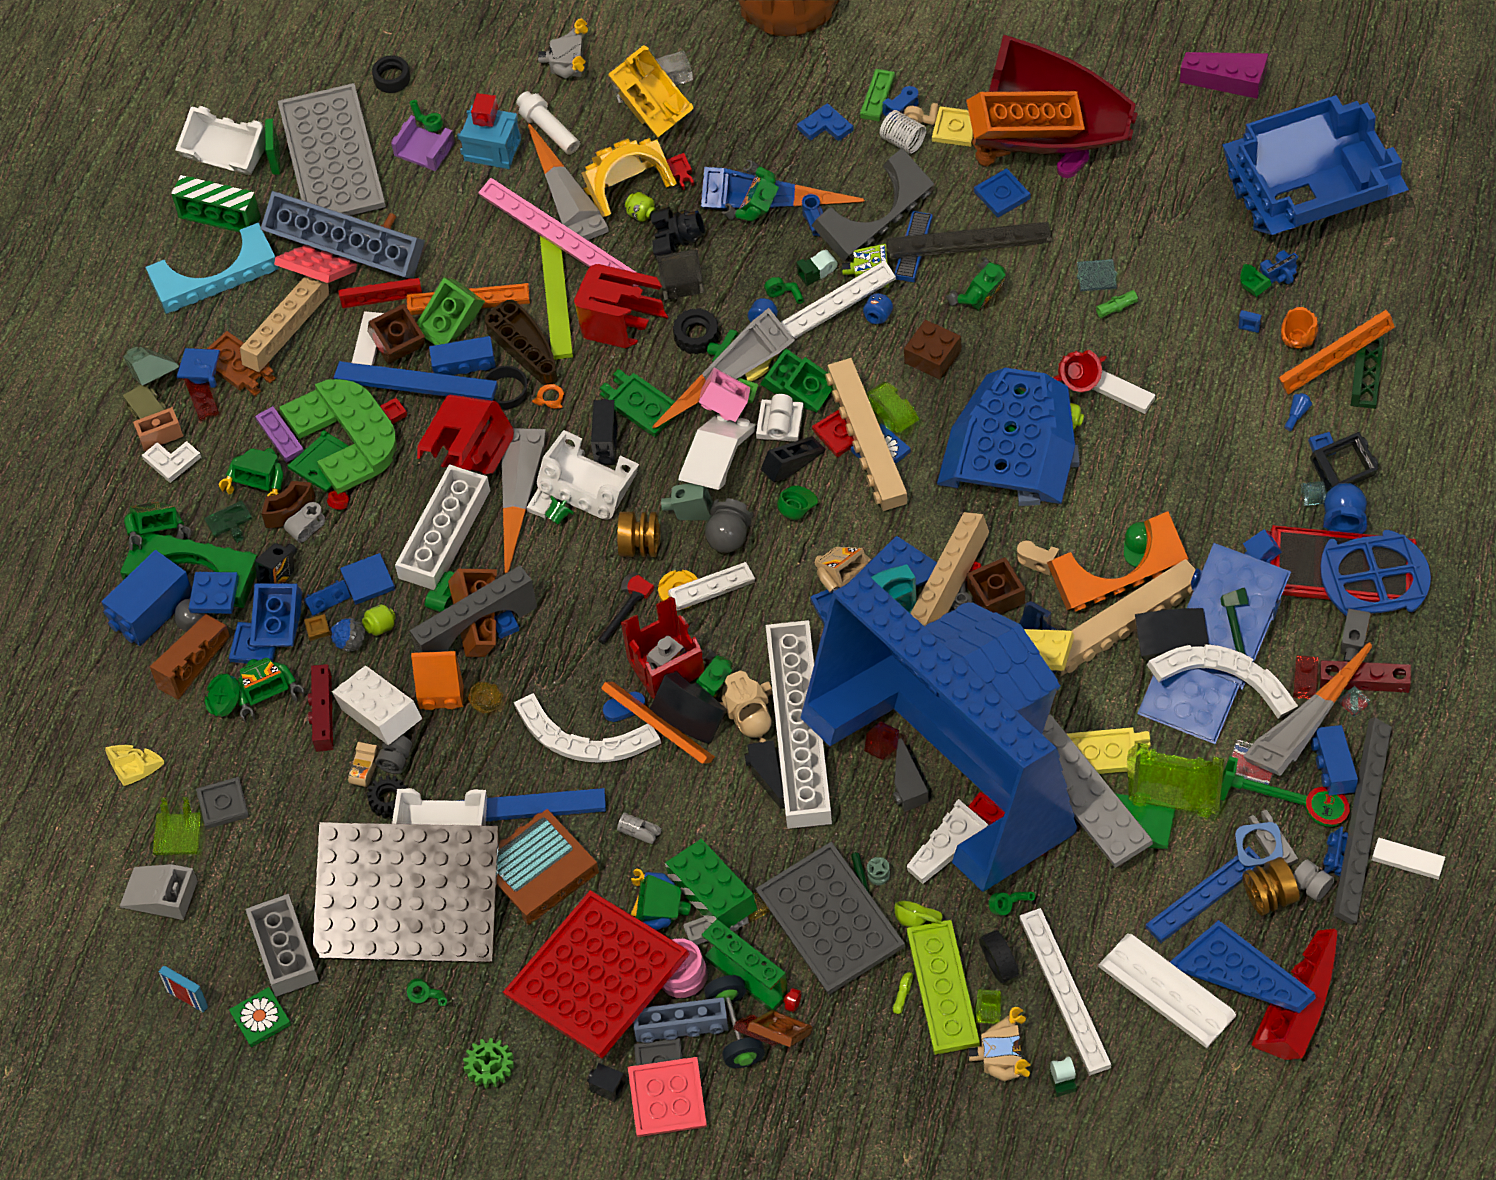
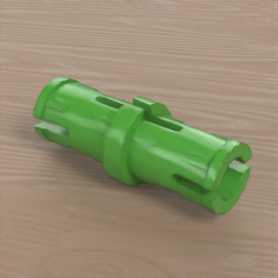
M1134 290L1118 297L1114 296L1108 302L1097 305L1095 307L1096 312L1100 318L1114 312L1119 313L1123 308L1137 303L1138 297Z

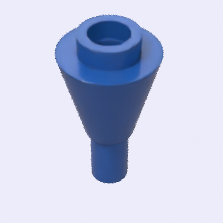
M1303 393L1293 395L1289 413L1290 417L1284 426L1286 430L1292 431L1297 420L1313 405L1309 396Z

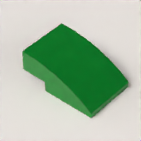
M786 348L760 384L774 394L790 396L793 402H801L805 409L814 412L819 410L833 390L832 385L828 386L825 374L828 372L806 357L802 360Z
M1115 794L1152 839L1153 845L1148 848L1168 849L1176 811L1175 807L1141 797Z

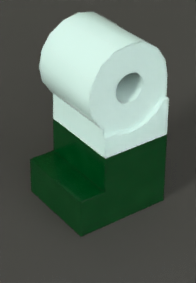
M823 250L806 261L804 259L797 261V275L808 286L833 272L838 263L828 250Z
M1070 1056L1066 1057L1063 1061H1051L1049 1077L1056 1097L1077 1092L1075 1069Z

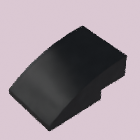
M1203 608L1169 609L1135 614L1140 652L1143 660L1153 659L1183 646L1204 647L1209 645Z
M677 671L664 676L650 706V710L668 724L707 744L712 743L727 711L722 704L698 683L690 684Z

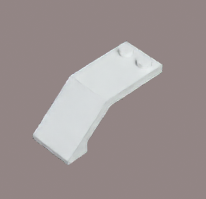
M719 414L715 415L697 430L680 472L679 480L717 490L725 485L727 472L737 447L755 432L756 424L750 423L749 420L738 418L736 422L732 420L727 421Z

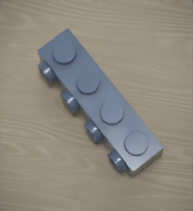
M724 997L646 1007L633 1022L636 1041L650 1043L657 1039L673 1040L680 1036L696 1037L703 1033L719 1034L728 1030Z

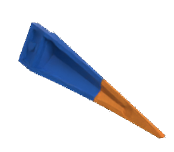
M704 167L701 207L729 210L725 207V204L729 203L735 209H739L755 175L726 168ZM776 180L775 185L779 189L769 208L802 206V199L807 194L818 196L820 205L861 203L865 200L859 197Z

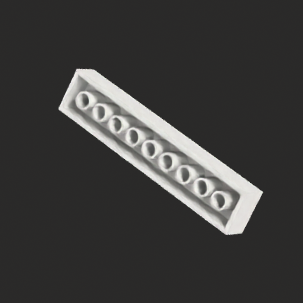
M809 620L766 625L787 829L832 824L823 739L800 718L814 667Z

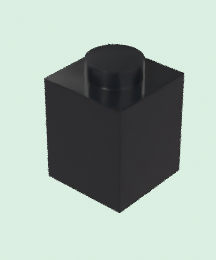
M598 1063L595 1070L592 1069L587 1078L590 1092L613 1102H616L626 1083L624 1073L601 1063Z

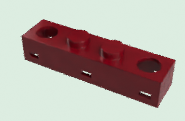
M1321 660L1320 688L1334 677L1326 672H1339L1349 662ZM1362 662L1344 689L1409 693L1411 665ZM1393 675L1406 676L1403 679H1396Z
M329 664L311 666L312 693H308L309 706H312V712H308L309 724L312 725V741L316 752L333 750L332 674Z

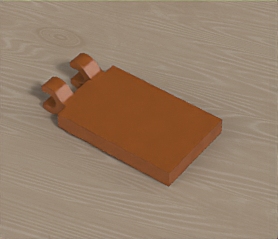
M226 331L206 348L220 350L216 374L241 391L245 387L253 396H257L261 390L257 388L259 384L256 380L262 376L266 382L271 383L276 379L272 375L274 371L268 367L270 365L269 362L260 372L242 365L240 347L244 343Z

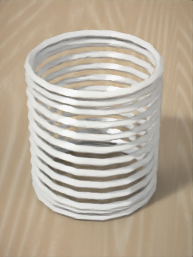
M897 110L890 112L886 116L880 128L881 138L900 149L903 148L908 154L914 153L920 147L926 135V127L923 124L916 122Z

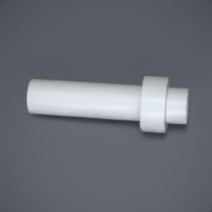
M526 91L518 97L516 104L519 106V114L528 123L535 122L568 155L574 153L579 148L580 141L547 110L548 103L539 94H531L529 91Z

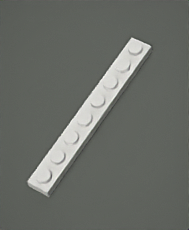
M1041 908L1020 915L1019 920L1089 1076L1110 1069V1060Z

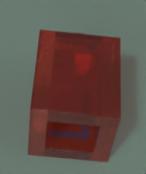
M879 722L867 733L864 751L883 760L897 748L899 730Z

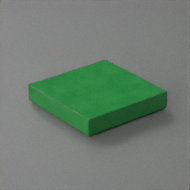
M273 118L265 120V150L273 175L280 174V148Z

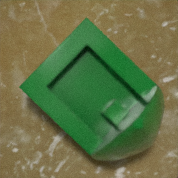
M1250 264L1243 265L1240 281L1242 287L1249 293L1257 297L1272 286L1270 279L1257 271L1254 266Z

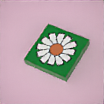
M269 987L229 1009L230 1014L251 1048L291 1025Z

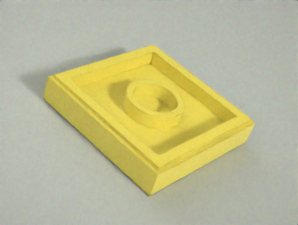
M939 106L932 134V142L971 147L974 135L969 111Z

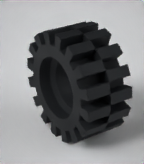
M386 775L385 780L381 776L378 783L374 780L372 782L373 786H369V792H367L368 802L376 816L380 817L382 814V818L386 819L387 815H389L391 819L394 814L396 798L391 802L385 803L380 801V796L386 792H394L397 795V789H406V786L401 779L398 781L395 776H393L392 780L390 775Z

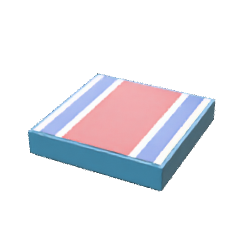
M162 966L159 970V975L166 991L204 1013L208 1004L200 986L170 968Z

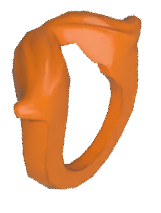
M555 384L544 385L539 389L536 399H533L532 402L538 406L546 404L549 408L561 409L563 408L561 403L564 393ZM547 390H555L559 393V397L556 401H545L543 394Z

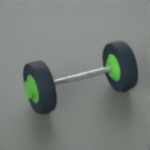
M737 975L719 977L706 985L704 989L706 1000L724 997L725 1005L728 1006L735 1030L739 1027L732 1003L740 1000L746 994L745 982L742 977ZM735 1030L737 1040L723 1049L725 1064L730 1068H744L759 1062L765 1055L762 1041L755 1038L742 1039L740 1032Z

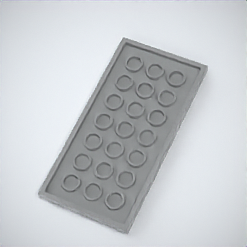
M354 83L278 101L301 200L349 216L386 207Z

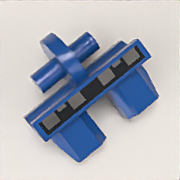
M1282 250L1275 257L1277 263L1273 265L1270 260H1265L1260 264V271L1270 279L1271 284L1275 281L1278 283L1284 281L1286 284H1291L1294 281L1293 275L1297 273L1296 260L1298 256L1295 253L1290 255L1285 250Z

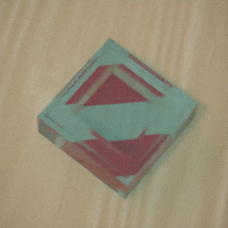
M1354 686L1339 699L1338 703L1355 717L1370 705L1371 700Z

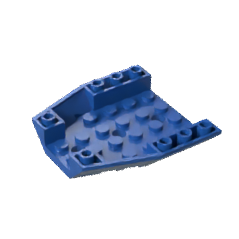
M1002 368L987 374L951 428L937 485L958 488L960 481L1039 493L1041 501L1062 504L1075 451L1068 386L1045 373ZM1023 387L1026 389L1025 393L1021 395L1015 393L1017 388ZM1008 425H1015L1017 427L1013 432L1005 430ZM1004 462L1007 464L1003 470L996 469L998 463Z

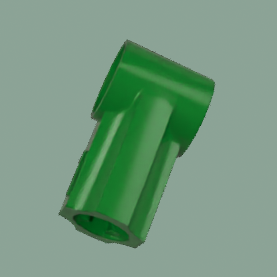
M444 572L436 588L428 592L425 599L426 608L442 612L452 606L453 600L448 581L454 572Z

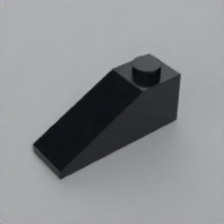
M813 436L768 450L760 470L773 482H777L792 476L823 454L826 449Z
M774 740L747 744L748 753H744L746 767L751 766V772L755 779L778 807L784 809V796Z

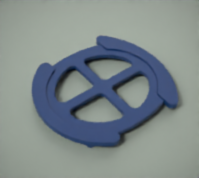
M1384 530L1382 536L1357 538L1339 545L1335 539H1330L1324 548L1321 558L1320 572L1324 589L1332 603L1345 616H1347L1348 608L1370 613H1382L1406 607L1408 612H1414L1424 602L1429 591L1431 576L1425 556L1405 535L1391 530ZM1377 546L1394 550L1401 554L1408 564L1380 569L1377 566L1372 547ZM1357 549L1363 550L1370 570L1341 575L1338 568L1342 560L1349 553ZM1406 573L1411 574L1413 582L1407 592L1396 599H1389L1382 578ZM1372 580L1380 601L1368 602L1360 600L1349 594L1343 585L1351 582Z

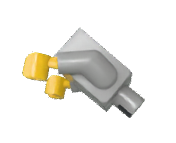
M580 18L575 22V28L568 34L558 39H552L550 41V51L538 52L539 63H549L551 73L565 79L570 76L582 77L583 64L586 61L583 59L584 47L581 33L586 34L588 32L587 22Z

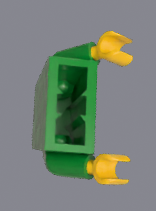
M254 448L249 449L243 455L232 459L226 473L227 478L219 482V487L222 492L227 487V493L232 494L234 486L231 482L233 481L267 491L272 489V492L267 496H275L282 487L284 477L282 465L278 463V456L271 448H266L264 451Z

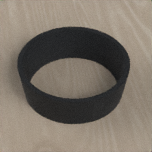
M513 366L496 367L484 377V380L492 381L510 377L519 380L523 384L524 390L518 397L509 401H497L503 410L517 407L524 401L527 395V378L520 369Z

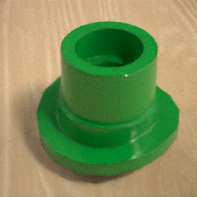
M550 496L552 502L545 512V516L559 525L568 514L574 515L575 512L565 507L567 501L563 500L560 504L554 496Z

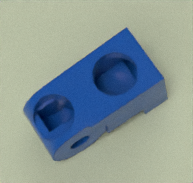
M907 86L893 100L887 98L883 102V115L887 116L894 110L904 114L905 108L909 106L917 107L918 90L913 86Z

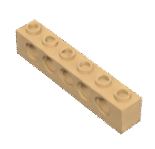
M305 276L240 347L242 365L260 372L328 297V283Z

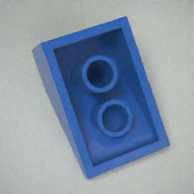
M255 584L250 646L293 647L302 604V590L297 584Z

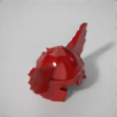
M1091 350L1084 351L1083 353L1077 351L1070 352L1063 356L1059 363L1058 375L1052 378L1062 381L1063 384L1068 386V389L1073 391H1090L1100 381L1102 375L1101 362L1105 361L1107 357L1106 355L1097 357Z

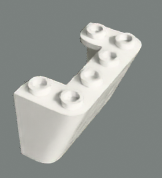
M191 106L176 151L181 156L194 161L251 175L265 150L264 124L254 120L252 123L241 122L236 124L229 118L218 119L206 107L199 106V108Z
M563 430L542 459L537 479L538 488L542 492L550 496L552 495L561 501L565 500L568 504L596 517L609 520L612 518L636 476L639 464L620 456L616 470H612L579 455L582 438ZM565 440H572L575 447H569ZM622 465H628L631 470L628 473L625 472Z

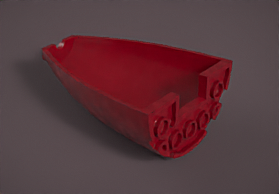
M1003 35L989 92L1077 91L1085 130L1068 138L976 139L975 145L1012 152L1059 154L1097 149L1131 141L1133 130L1130 129V125L1135 124L1137 112H1134L1136 104L1099 75L1070 58L1038 45Z

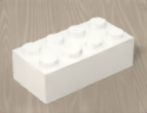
M367 666L358 670L353 676L332 691L342 711L387 745L391 744L422 719L411 698Z

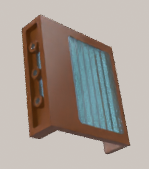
M548 809L536 814L525 826H520L514 834L499 842L497 886L521 911L522 918L528 926L599 873L598 865L594 858Z

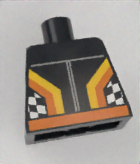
M274 543L255 560L257 584H285L294 572L293 556L297 553V548L290 543L285 547Z

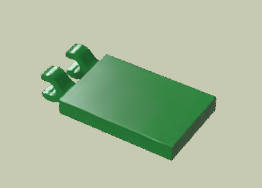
M617 369L613 373L615 377L613 382L620 387L615 390L609 384L604 383L599 388L602 391L600 396L604 399L615 400L617 412L655 438L675 418L674 416L660 426L652 428L675 401L635 373L628 376L622 370Z

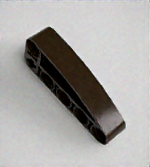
M506 300L486 314L487 334L542 385L555 384L557 382L555 361L545 336L531 316L515 300Z

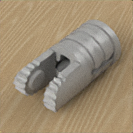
M628 813L622 814L617 826L618 832H623L626 835L628 834L631 837L651 844L654 843L655 837L660 835L662 828Z

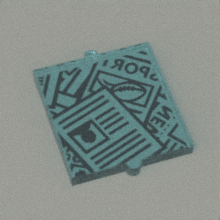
M1113 259L1077 262V279L1080 283V291L1117 289L1115 278L1117 272L1114 270Z

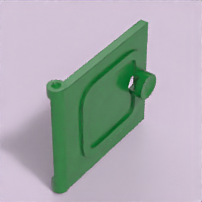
M323 430L320 437L296 457L287 468L306 479L307 482L327 492L332 488V485L318 467L317 461L349 445Z

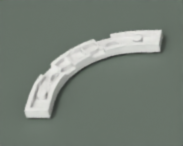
M1191 645L1170 650L1149 660L1147 666L1158 682L1182 671L1196 668L1216 669L1230 673L1252 686L1267 702L1278 719L1295 711L1298 707L1286 688L1268 669H1262L1252 662V658L1229 648L1215 645H1205L1204 647H1191Z
M534 693L514 702L517 712L530 733L545 747L567 758L584 762H611L632 757L661 744L658 734L649 724L617 737L606 738L603 741H590V738L573 734L569 735L561 731V728L553 723L545 714Z

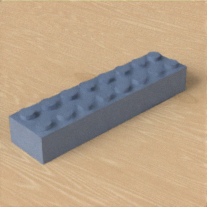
M275 191L271 193L260 229L412 279L414 278L425 243L423 239Z

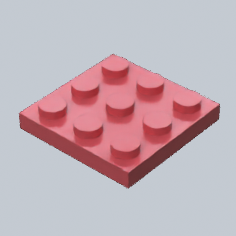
M303 245L300 248H295L290 252L277 256L274 265L326 283L354 273L357 268V264L350 262L348 258H338L333 256V253L315 250V247Z
M697 1057L628 1067L637 1137L707 1127Z

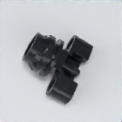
M670 207L651 212V223L657 229V233L654 234L656 239L652 240L653 253L657 261L676 257L677 243L685 247L689 243H695L698 238L705 236V225L699 211L689 212L683 210L673 213Z

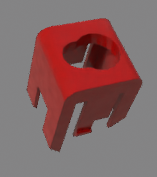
M601 264L590 266L574 299L582 336L587 340L622 348L637 344L638 340L628 338L627 327L645 330L649 319L627 314L633 310L668 319L664 311L663 302L660 299L641 295L643 289L633 286L635 284L660 290L662 285L657 277Z
M448 395L418 444L417 459L421 458L424 451L431 452L433 457L436 458L442 446H444L448 454L441 467L453 465L466 470L482 472L483 474L494 473L513 439L514 430L497 401Z
M669 597L656 604L658 620L642 629L639 626L638 615H634L621 622L627 659L653 700L666 674L677 671L688 682L699 678L704 672L702 650L696 637L691 639L687 629L689 625L684 617L677 615L676 602L673 597ZM666 636H670L685 648L686 653L654 670L651 669L647 661L648 653L658 645L659 640Z

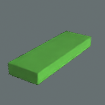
M875 69L860 118L880 122L883 113V102L889 96L895 72Z

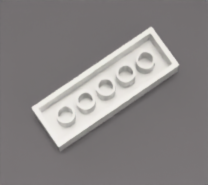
M453 465L447 467L395 564L399 579L432 590L436 588L444 572H448L490 492L487 476Z

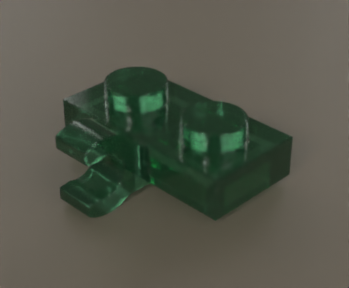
M241 500L204 518L214 538L230 530L235 542L238 543L244 540L239 525L252 520V517Z

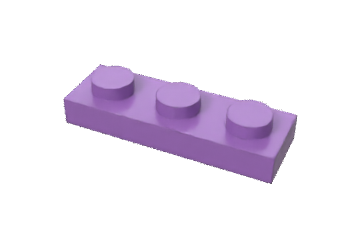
M273 406L255 416L256 421L286 463L298 457L304 451Z

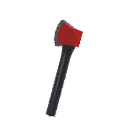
M636 572L628 574L621 583L622 591L630 593L631 596L598 638V641L603 645L606 644L635 604L642 598L647 599L654 590V585L643 579Z

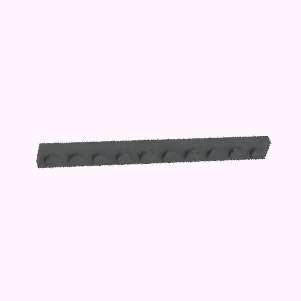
M1376 717L1369 719L1333 914L1350 925L1356 923L1358 918L1391 733V726Z

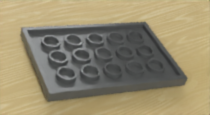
M832 842L755 888L758 896L828 995L905 948L903 940Z

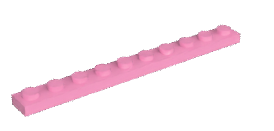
M490 178L478 192L482 198L586 266L590 267L594 264H601L635 272L494 179Z

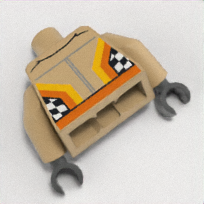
M834 547L825 555L817 556L815 566L818 569L817 575L820 581L832 593L838 587H843L849 583L872 559L864 553L863 548Z

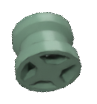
M875 857L868 862V879L872 884L883 885L889 880L890 870L886 859Z

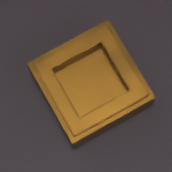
M325 614L304 620L310 641L331 635Z

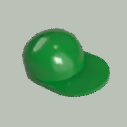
M791 486L780 493L777 500V509L784 517L798 520L808 510L817 505L818 498L805 487Z
M1144 522L1132 524L1125 533L1124 558L1133 567L1138 566L1146 550L1147 533Z

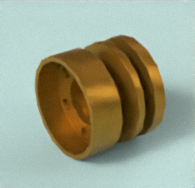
M620 512L617 530L619 556L634 557L636 547H639L641 556L645 557L647 547H649L650 557H656L661 537L657 512L650 513L649 522L646 512H642L640 522H637L635 512Z
M1278 857L1264 863V870L1260 866H1256L1253 868V871L1249 869L1243 872L1242 878L1247 896L1254 909L1261 916L1269 913V910H1277L1278 903L1284 907L1299 901V889L1296 880L1283 858Z

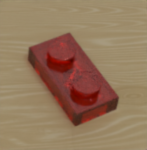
M1296 655L1294 698L1310 699L1316 694L1319 657Z

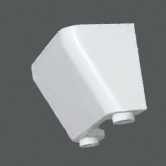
M397 789L392 824L486 826V790L473 789L465 794V801L421 800L420 793L414 789Z

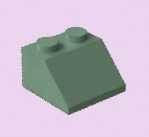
M143 347L131 348L123 356L133 378L142 386L179 368L178 364L169 356Z

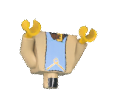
M1013 1007L1009 1016L981 1034L982 1046L968 1047L969 1061L983 1060L984 1072L1002 1081H1008L1019 1076L1028 1077L1030 1075V1072L1025 1068L1031 1066V1064L1021 1058L1018 1025H1015V1022L1022 1024L1026 1021V1017L1018 1016L1023 1012V1009L1019 1007Z

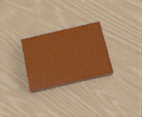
M771 1010L751 1021L747 1030L791 1047L811 1035L813 1027Z

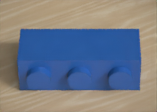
M490 336L429 346L433 373L456 375L496 368Z
M1342 725L1317 728L1314 737L1311 738V748L1317 754L1316 764L1317 768L1322 771L1321 781L1323 787L1327 788L1329 796L1355 793L1358 778Z

